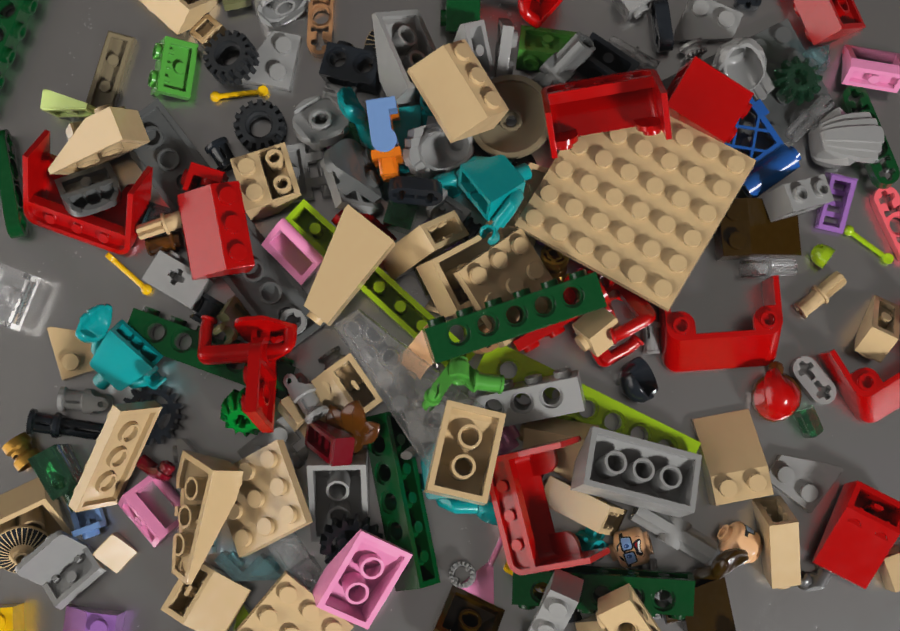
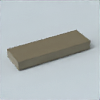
M108 30L86 103L96 108L106 104L117 107L137 43L136 38Z

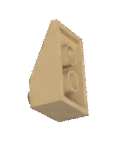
M111 104L102 105L94 109L95 114L83 120L49 166V174L70 175L109 162L149 143L150 140L138 110L126 109L125 106L112 107Z
M499 228L498 232L500 234V240H502L505 237L501 229ZM493 232L488 233L484 239L478 234L416 267L440 316L446 318L456 314V311L472 306L471 301L453 273L492 247L487 241Z
M447 400L424 492L482 506L487 504L506 413Z
M749 409L692 419L695 439L701 442L698 453L702 455L701 468L710 505L717 506L774 495L768 465Z

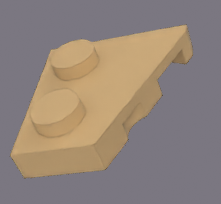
M57 327L47 328L63 381L95 372L90 366V361L94 356L91 352V343L79 340L75 336L76 330Z

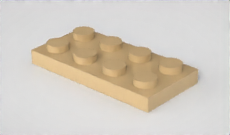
M154 400L115 404L112 406L107 414L102 431L96 439V444L90 458L84 466L82 476L74 488L73 496L68 505L74 512L118 504L160 414L162 406Z

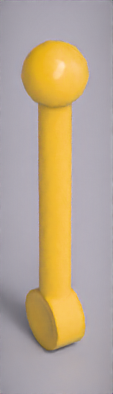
M264 85L259 86L255 90L227 93L213 91L210 94V99L213 102H218L224 98L259 95L264 98L268 96L269 91Z
M110 252L105 255L109 261L141 288V292L144 295H149L152 292L151 285L144 284Z

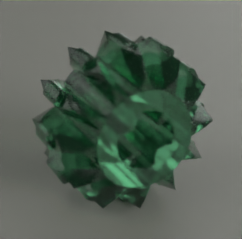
M794 56L791 62L784 60L781 63V68H777L774 71V76L777 79L772 83L774 87L780 88L776 93V97L784 94L786 96L785 104H789L794 99L796 106H800L804 100L806 102L812 101L814 94L820 92L821 86L818 83L822 81L823 76L815 74L819 69V65L809 66L810 58H805L801 63L800 58ZM798 78L801 82L796 84L794 80Z

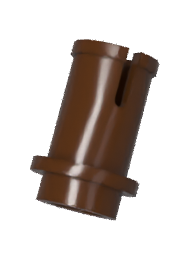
M171 231L170 235L146 238L145 246L148 255L153 256L159 250L162 252L172 250L177 253L179 249L184 248V242L180 232Z

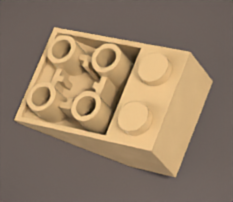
M348 353L311 381L316 388L315 393L323 406L326 405L328 407L330 404H334L342 410L347 404L358 399L363 406L366 416L385 402L351 353ZM326 415L319 420L326 423ZM306 422L299 428L304 438L306 436Z

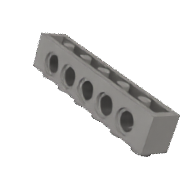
M562 368L553 372L554 375L542 377V374H532L524 378L525 381L513 383L512 379L505 380L502 394L480 390L472 393L469 389H467L468 392L457 394L456 391H449L444 394L439 405L435 406L432 411L437 410L444 413L447 400L493 410L488 406L487 401L496 399L500 401L502 408L493 411L506 413L504 427L582 412L585 411L586 401L579 370L571 371V368ZM549 387L556 388L560 396L555 399L548 398L544 390ZM520 393L527 394L531 402L521 404L516 400V395ZM423 397L412 400V404H409L405 410L413 445L418 442L425 443L437 440L441 421L433 418L432 411H429V408L427 411L422 408Z

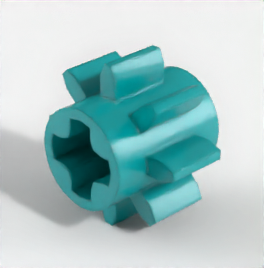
M587 527L585 530H580L575 534L580 541L582 551L609 546L608 543L603 541L605 538L604 534H599Z

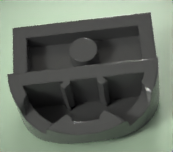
M348 138L337 142L324 152V163L327 172H335L340 181L337 184V188L344 195L355 190L372 203L382 198L379 186L381 181L371 158V149H366L356 140Z
M110 161L54 179L66 211L74 217L89 216L112 208L122 198L118 178L113 171Z

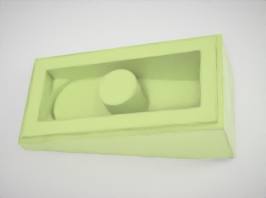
M43 89L40 109L53 116L70 118L89 117L95 114L94 109L96 107L86 102L48 89Z

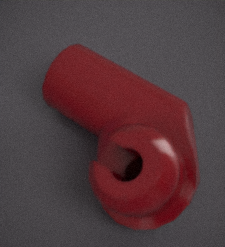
M145 454L141 456L136 464V467L150 477L162 481H169L173 477L172 473L175 471V465L172 462L164 460L158 464Z

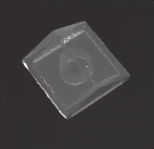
M0 263V325L19 332L41 278Z

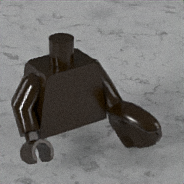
M740 548L725 550L714 558L711 565L692 571L695 579L693 616H686L685 619L677 620L669 618L668 615H663L665 624L681 622L683 631H736L724 576L747 562L749 559L748 552Z

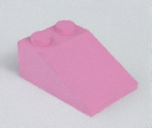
M360 529L326 566L314 586L312 593L316 607L368 630L413 556L412 552Z

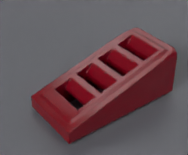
M321 420L307 424L305 445L331 466H343L352 463L355 444L354 437Z

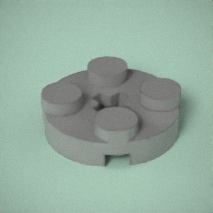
M312 96L300 102L294 110L295 115L292 119V126L296 137L315 151H321L325 147L336 144L349 133V120L341 112L338 101L334 97H330L329 100L321 99V96ZM318 118L322 121L327 119L324 124H316V119Z

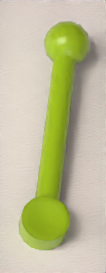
M845 226L844 235L852 236L881 257L883 264L888 265L893 262L894 257L891 253L885 254L856 233L853 226Z

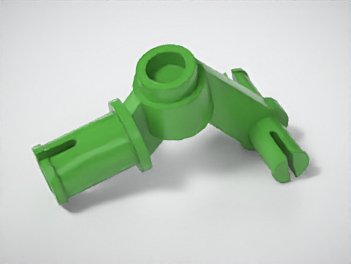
M464 356L452 358L432 386L425 391L422 408L425 411L428 408L429 411H432L435 406L439 405L451 384L465 385L472 393L480 390L502 394L505 377L504 375L481 373L478 369H473L468 363V358Z

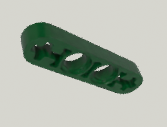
M848 86L839 98L841 109L847 114L854 113L856 109L858 112H870L872 117L877 119L878 125L881 126L867 91L863 87ZM852 95L853 98L858 97L859 101L855 103L854 100L849 101L848 98ZM885 135L882 151L878 155V159L873 164L864 163L871 182L880 189H888L900 176L899 167ZM883 170L884 173H890L891 176L887 179L886 177H880L879 173Z
M8 129L0 130V197L6 229L10 238L13 239L27 236L28 225L23 212V196L13 139Z

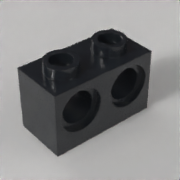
M338 41L337 43L327 42L319 75L325 83L330 81L344 87L353 86L362 91L378 94L381 83L379 81L376 48L365 46L364 49L356 48L353 44L346 41ZM346 58L342 66L335 67L339 59ZM373 64L370 71L361 72L363 66Z

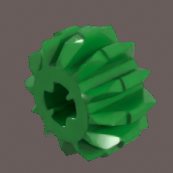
M244 387L240 391L233 389L224 398L221 405L220 419L225 421V428H233L235 434L242 432L247 437L251 433L258 435L260 430L242 411L241 397L246 393V388Z

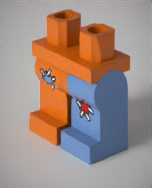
M395 96L366 100L371 142L374 150H371V158L376 169H380V176L383 182H389L393 177L400 176L399 165H405L403 153L393 128V121L400 120Z

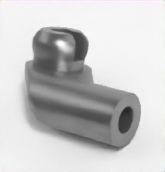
M819 567L817 572L805 573V571H801V585L797 586L804 591L824 589L833 573L822 567Z

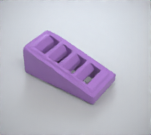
M825 172L831 193L842 196L841 202L834 200L819 207L814 228L843 234L858 179ZM834 183L844 185V190L833 189ZM828 205L840 207L839 213L828 211ZM825 216L837 218V224L825 222Z

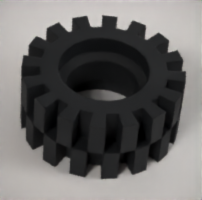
M230 30L225 31V36L218 33L216 35L218 40L211 39L209 41L212 46L205 47L207 54L203 55V59L206 62L204 63L206 68L217 81L223 85L227 83L228 86H234V81L237 85L243 84L241 79L244 78L246 81L251 79L248 74L250 72L255 74L257 71L253 66H259L257 59L259 53L246 35L240 34L236 30L232 34ZM240 51L239 57L235 62L230 65H223L225 58L230 53Z
M257 99V103H253L251 100L247 102V107H244V105L240 107V114L236 112V122L233 123L234 132L240 143L248 151L252 150L254 152L284 142L283 137L287 135L286 121L276 105L273 106L270 101L264 103L262 99ZM258 117L267 118L271 122L270 132L263 137L254 136L250 132L252 121Z

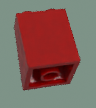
M696 56L678 70L666 90L671 117L722 143H730L738 131L735 125L740 118L743 119L750 111L752 104L749 102L754 95L753 92Z

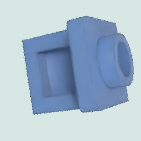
M69 502L66 503L75 528L74 531H71L73 537L82 535L83 540L101 534L99 529L108 526L102 507L74 512L68 506Z

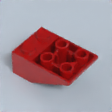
M858 480L844 484L812 563L866 589L900 535V501Z

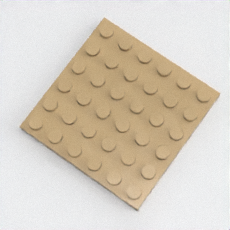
M671 116L672 139L666 140L662 130L659 134L646 136L643 132L638 131L636 127L578 136V141L573 144L571 149L559 151L558 158H555L515 223V228H520L525 234L668 312L752 171L756 160Z

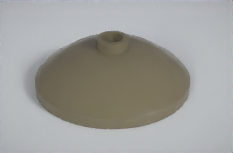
M502 75L491 79L509 111L494 129L474 135V141L483 151L492 156L501 154L505 155L507 159H518L532 154L548 138L541 94L543 88L532 79L521 75ZM509 119H515L517 121V123L514 126H508L506 124Z

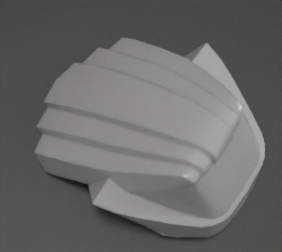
M741 37L726 42L718 48L712 67L753 92L754 95L752 97L755 101L766 99L767 94L775 88L766 71L767 58L764 50L754 39Z
M838 107L827 114L809 131V153L814 163L826 168L850 166L854 162L873 164L878 159V154L882 151L885 134L882 126L878 125L877 119L873 118L870 112L847 114Z
M428 116L426 125L408 130L407 138L404 139L403 160L405 165L408 166L410 174H414L417 178L428 179L433 174L438 175L443 172L458 170L461 164L466 163L474 155L473 136L450 143L434 116Z

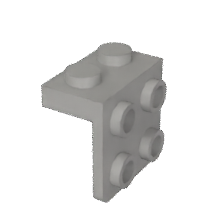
M62 530L50 534L32 553L26 555L15 567L17 575L41 585L54 607L60 610L101 576L106 569L92 555L94 550L91 545Z

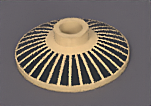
M30 525L13 526L1 532L0 567L16 573L15 567L26 555L32 553L40 546L49 534L38 527Z

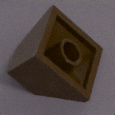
M452 585L431 631H498L505 610Z

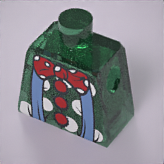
M54 444L32 456L28 461L53 501L64 499L67 505H69L74 488L82 476L83 469L71 444Z

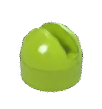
M817 244L811 250V260L815 265L823 269L835 252V249L825 244Z

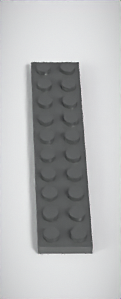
M157 98L139 112L150 142L128 152V154L142 172L147 166L153 167L152 185L171 211L175 212L179 210L177 195L185 193L183 185H181L184 170L186 168L189 169L191 162L207 167L210 166ZM198 181L196 189L203 187L200 185V181ZM245 213L255 266L250 272L222 276V278L251 316L263 315L280 320L285 310L290 308L300 310L307 319L306 329L297 335L296 347L326 323L323 322L319 326L306 316L310 311L304 306L308 294L261 245L265 238ZM292 314L287 317L286 322L296 324L298 328L301 324V318H296Z

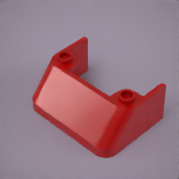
M640 69L546 86L541 90L552 159L558 158L557 150L571 149L573 144L578 141V136L636 127L638 131L643 132L646 136L659 134L662 130L666 140L672 139L668 95L655 69Z
M44 130L22 155L23 212L25 217L37 226L121 255L128 253L137 237L136 226L142 224L151 201L153 167L147 166L135 184H128L123 189L122 198L114 207L89 216L74 217L66 211L54 179L67 175L49 174L48 168L57 156L50 154V131Z
M779 275L771 276L761 282L764 306L758 308L753 314V330L696 334L695 321L690 314L683 311L671 312V308L667 312L657 306L658 322H661V328H659L660 354L664 368L670 372L678 373L762 367L773 362L777 355L783 324Z
M835 349L816 355L853 415L860 422H877L900 408V372L882 381L876 371L867 367L859 368L849 373Z
M580 435L497 456L490 496L507 564L515 574L527 575L591 564L610 553L609 547L582 551L580 541L574 533L566 530L555 532L541 475L550 473L556 468L558 464L556 449L582 441Z

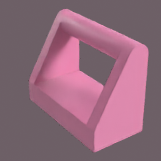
M845 44L842 49L841 84L897 93L900 89V53Z
M282 218L261 244L300 285L304 284L319 270L324 258L285 218Z
M147 476L123 494L118 505L155 548L179 528V522L177 519L165 528L138 497V494L153 482L174 507L180 506V495L168 481Z

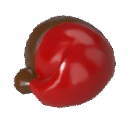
M779 361L769 364L768 371L755 382L751 391V403L754 410L761 418L771 422L784 421L798 410L802 398L799 384L793 377L783 373L784 367Z

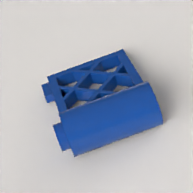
M752 97L749 103L752 104L751 109L756 115L754 127L739 125V120L735 125L736 128L753 131L750 147L735 145L736 135L730 141V144H724L732 148L749 150L748 156L752 158L754 151L761 152L753 158L756 160V163L741 187L748 198H757L800 167L798 161L801 160V156L793 146L787 147L766 118V115L770 112L761 99L755 101ZM759 122L763 125L765 129L759 128ZM757 133H768L774 144L765 150L755 148Z

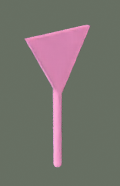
M501 536L489 561L476 571L475 582L468 588H460L493 605V564L503 545ZM468 577L462 583H466L468 579H470V577Z

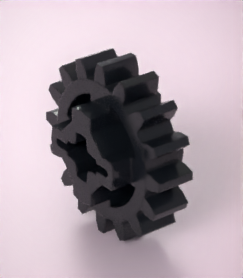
M165 385L161 390L160 386L155 390L150 389L149 386L142 387L141 392L137 389H132L131 393L134 397L132 399H123L125 403L154 400L158 403L154 395H159L168 402L167 404H160L162 409L146 445H152L154 439L157 444H164V436L168 439H173L172 430H181L182 428L177 424L178 419H185V415L179 414L178 410L185 406L182 403L175 402L180 396L178 393L169 395L171 389L169 386ZM171 415L169 423L164 427L165 420Z
M347 513L343 514V520L341 521L336 517L332 518V525L326 524L324 532L320 536V554L325 555L324 562L326 564L330 563L360 529L383 539V533H378V524L370 526L369 517L363 521L359 520V513H356L353 519H349ZM337 537L336 544L333 545L332 541Z

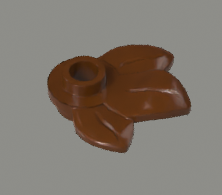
M360 400L352 401L342 410L334 404L328 406L329 411L326 414V423L355 438L353 454L359 452L363 445L373 443L377 439L380 424L374 421H366L365 412Z

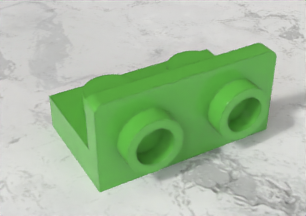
M521 25L516 68L540 72L539 68L555 52H559L577 32Z
M165 36L159 43H155L152 53V59L156 60L155 69L150 71L148 86L151 87L150 95L158 96L162 94L186 101L190 99L199 44Z

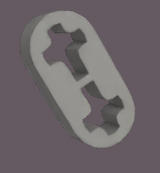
M802 356L791 362L789 367L791 377L796 380L801 390L812 403L825 405L835 399L837 392L834 383L813 358ZM799 363L809 365L807 372L812 379L806 374L800 375L798 373L801 369ZM814 382L819 387L827 388V391L825 392L826 398H818L816 396L819 390L815 386Z

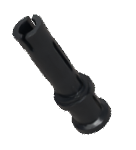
M32 408L27 418L26 432L30 435H33L35 432L50 434L52 438L66 435L96 440L104 424L65 418V415L59 412L55 413V415L40 413L37 409ZM78 428L89 429V430H96V431H100V432L80 430V429H78Z

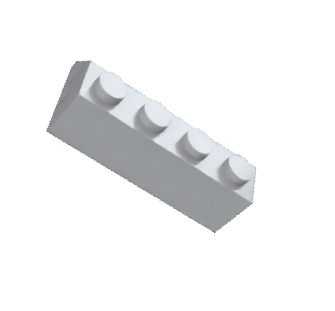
M592 426L575 460L570 490L680 518L695 513L702 455Z

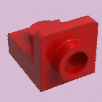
M191 162L189 169L186 168L182 174L181 185H183V190L188 192L196 189L198 181H200L201 186H206L214 183L228 182L229 177L223 171Z

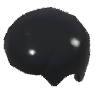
M636 357L622 366L619 372V384L623 394L633 402L644 403L654 398L653 394L658 391V385L646 360L642 357Z

